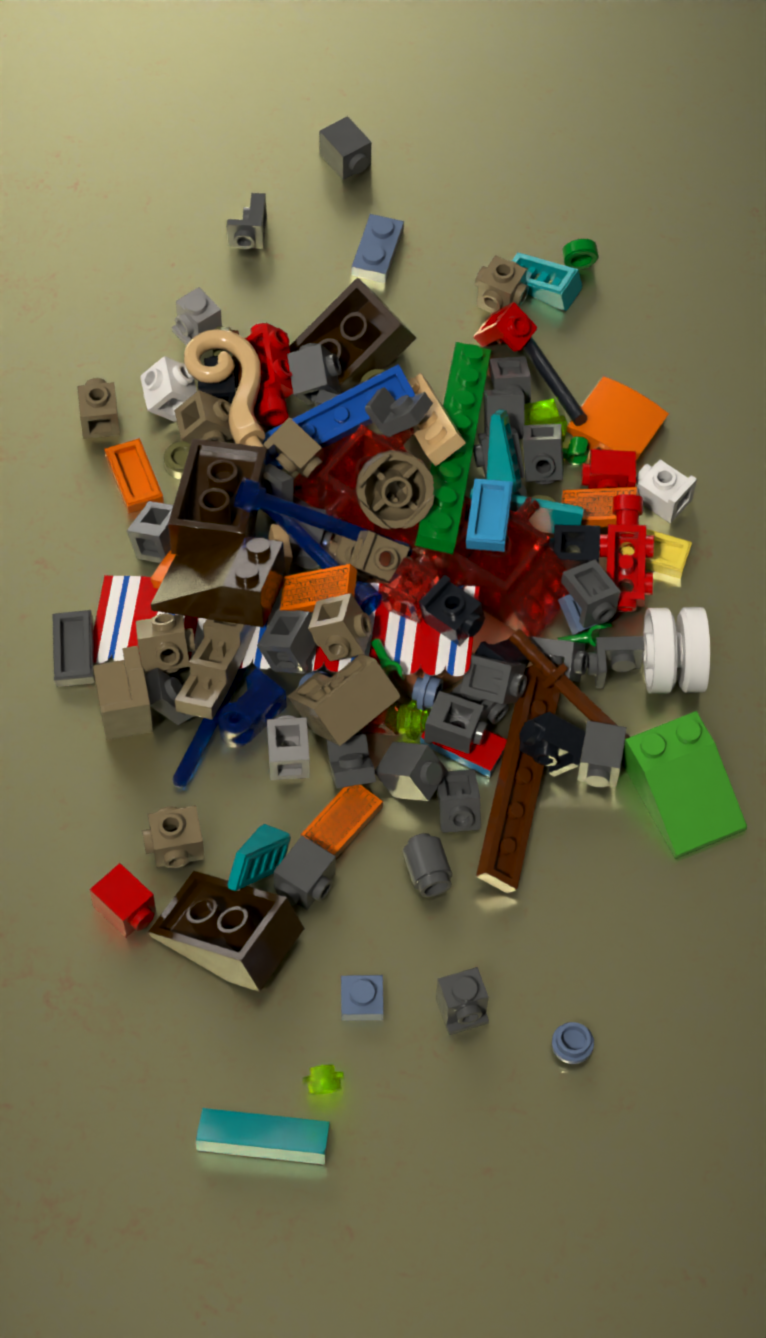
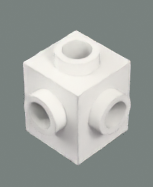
M166 356L162 357L140 376L147 411L174 422L177 421L174 410L197 392L194 378L188 373L185 364Z

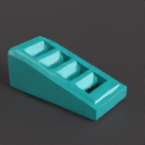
M519 252L512 259L521 267L528 269L526 275V285L529 286L528 295L548 305L567 311L582 289L578 269ZM540 274L537 280H534L536 275Z
M499 409L491 415L487 479L513 482V492H517L521 488L522 481L507 410Z
M266 824L260 825L236 852L227 883L228 888L237 891L273 874L274 870L286 856L291 840L290 834Z

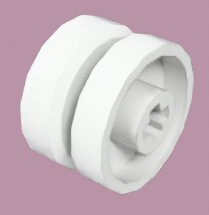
M683 607L677 616L675 624L674 616L669 608H648L645 614L643 630V664L648 693L669 694L675 686L676 676L678 684L684 693H704L707 690L710 672V634L705 609L703 607Z

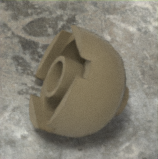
M395 450L378 453L365 463L358 474L356 485L358 503L368 519L381 528H409L424 519L432 507L434 501L433 476L424 463L410 453Z

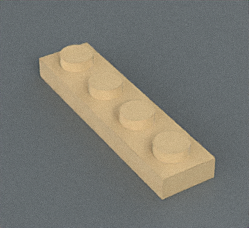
M420 373L416 377L407 380L415 395L425 392L433 404L420 423L411 427L425 454L436 467L466 443L429 382Z

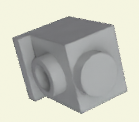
M200 287L176 301V325L172 326V332L186 346L199 333L222 326L221 309Z
M284 715L276 719H267L270 780L310 778L307 717L297 718L291 715Z

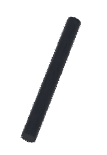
M531 336L522 349L576 426L584 424L587 420V415Z

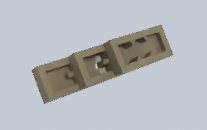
M210 619L205 621L203 625L204 639L189 661L190 675L175 698L176 712L213 720L239 670L257 626Z

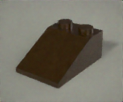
M357 277L289 347L290 353L299 351V348L303 345L316 343L323 345L331 353L336 354L342 370L341 375H338L342 394L361 383L362 377L367 372L374 369H383L390 365L417 337Z
M192 439L168 523L171 554L178 555L245 536L254 537L267 458L266 447Z
M245 536L175 555L151 603V611L264 628L282 588L284 576H286L283 542Z
M193 871L148 933L152 938L224 980L260 992L305 928L287 897L249 886L234 891L228 888V880Z

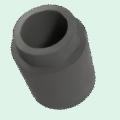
M427 833L418 834L410 838L407 842L408 844L403 848L402 854L414 888L419 890L423 897H433L446 892L452 885L450 881L452 871L440 838Z

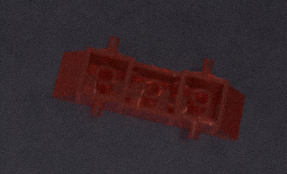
M361 425L353 435H348L323 448L325 458L322 461L324 464L315 476L308 479L298 474L294 478L295 496L315 508L326 510L327 516L330 519L333 517V521H338L343 525L347 524L363 531L374 532L379 536L410 547L407 556L412 558L411 567L432 580L438 582L446 575L451 579V583L457 587L463 586L461 588L463 591L466 586H480L478 601L482 603L483 611L516 631L520 628L527 637H540L562 609L558 599L570 594L561 583L563 572L567 570L550 548V537L535 529L529 522V519L540 508L535 499L532 502L531 497H527L516 512L510 510L505 552L466 548L472 499L465 495L453 554L415 546L419 522L405 529L403 527L384 529L368 519L358 503L356 494L358 474L365 463L378 453L390 450L407 452L403 445L414 435L412 427L388 437L377 434Z

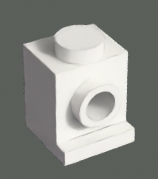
M659 460L653 467L649 464L644 465L636 476L639 496L643 497V506L670 524L693 499L697 479L692 475L687 478L662 460Z

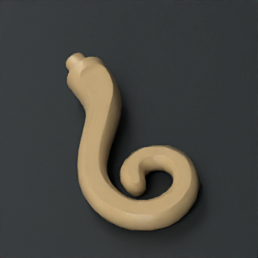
M214 329L199 333L187 344L184 352V363L188 373L196 380L204 383L224 381L231 375L234 369V361L230 354L225 351L221 352L218 355V364L215 366H205L201 363L200 358L205 352L213 349H223L232 353L241 364L242 377L229 410L228 422L231 435L236 444L264 447L262 442L265 439V433L258 424L253 412L261 383V363L255 349L245 338L232 331Z

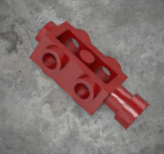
M267 322L259 323L251 327V334L245 339L253 346L261 363V383L256 402L259 403L257 407L259 421L265 426L274 427L283 424L289 418L285 401L286 398L293 394L291 376L293 375L290 372L287 354L290 353L288 334L282 329L276 328Z
M621 494L613 497L612 513L616 515V525L608 524V534H600V557H607V571L605 572L618 588L622 583H630L633 586L631 592H620L616 611L633 612L637 610V607H645V595H653V572H646V558H653L654 535H646V525H639V516L643 514V497L633 494ZM624 546H630L633 548L634 553L631 556L628 554L621 555L620 550Z

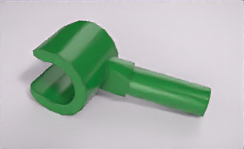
M578 436L571 438L568 448H563V458L572 465H582L589 453L587 448L588 440Z
M610 623L592 626L588 632L558 637V640L584 644L590 643L595 647L596 637H599L600 629L609 628L612 625Z
M374 639L371 644L385 674L388 675L390 671L397 670L404 681L406 675L399 663L391 660L381 640Z

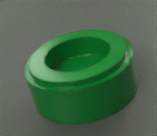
M576 239L567 243L562 248L564 264L571 268H588L599 258L597 245L590 239Z

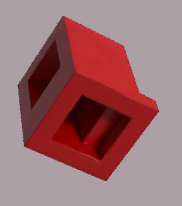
M591 449L589 464L582 463L581 486H588V489L635 487L636 451Z

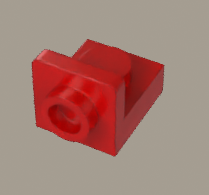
M513 302L493 312L473 338L482 347L494 341L498 344L504 341L514 352H517L523 348L535 333L537 326Z

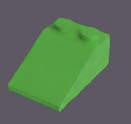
M697 711L625 739L621 763L675 859L747 829V824L716 744Z

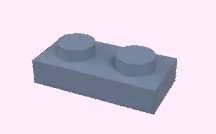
M374 214L369 215L351 267V276L386 283L404 230V221Z

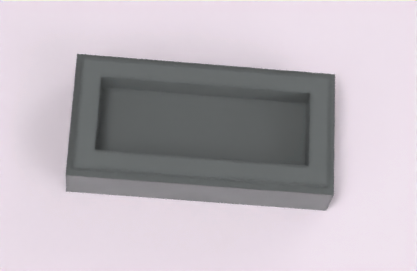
M91 610L52 614L54 682L56 687L95 683L93 670V616Z

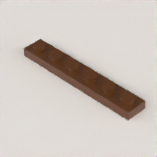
M533 665L525 668L524 675L527 676L526 689L514 706L476 877L505 893H510L518 888L544 765L536 763L532 757L519 751V734L524 726V722L547 712L555 715L560 691L553 684L547 689L541 685L546 677Z

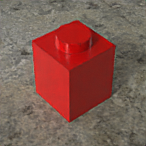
M121 863L90 888L93 907L125 938L135 930H143L154 918L156 912L154 894Z

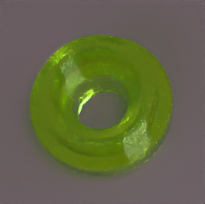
M412 700L409 704L402 703L397 714L398 733L406 735L409 740H416L420 733L425 731V723L428 718L427 710H418L417 701Z
M333 1064L309 1068L310 1075L302 1077V1084L307 1085L308 1095H321L341 1091V1080L345 1079L344 1072H335Z

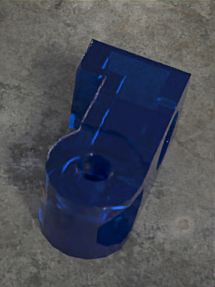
M258 668L246 677L247 691L237 702L229 703L222 707L218 714L221 740L230 747L238 748L248 744L267 726V719H275L287 708L286 691Z

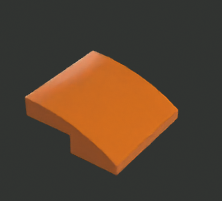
M603 376L581 405L582 410L587 415L586 422L576 426L571 420L565 430L573 437L586 438L589 450L600 447L602 450L636 451L637 460L669 413L632 388Z

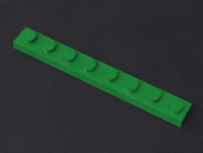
M455 343L443 407L466 444L436 467L431 462L429 472L433 476L434 501L425 518L419 521L415 546L453 554L490 359V349L474 344Z

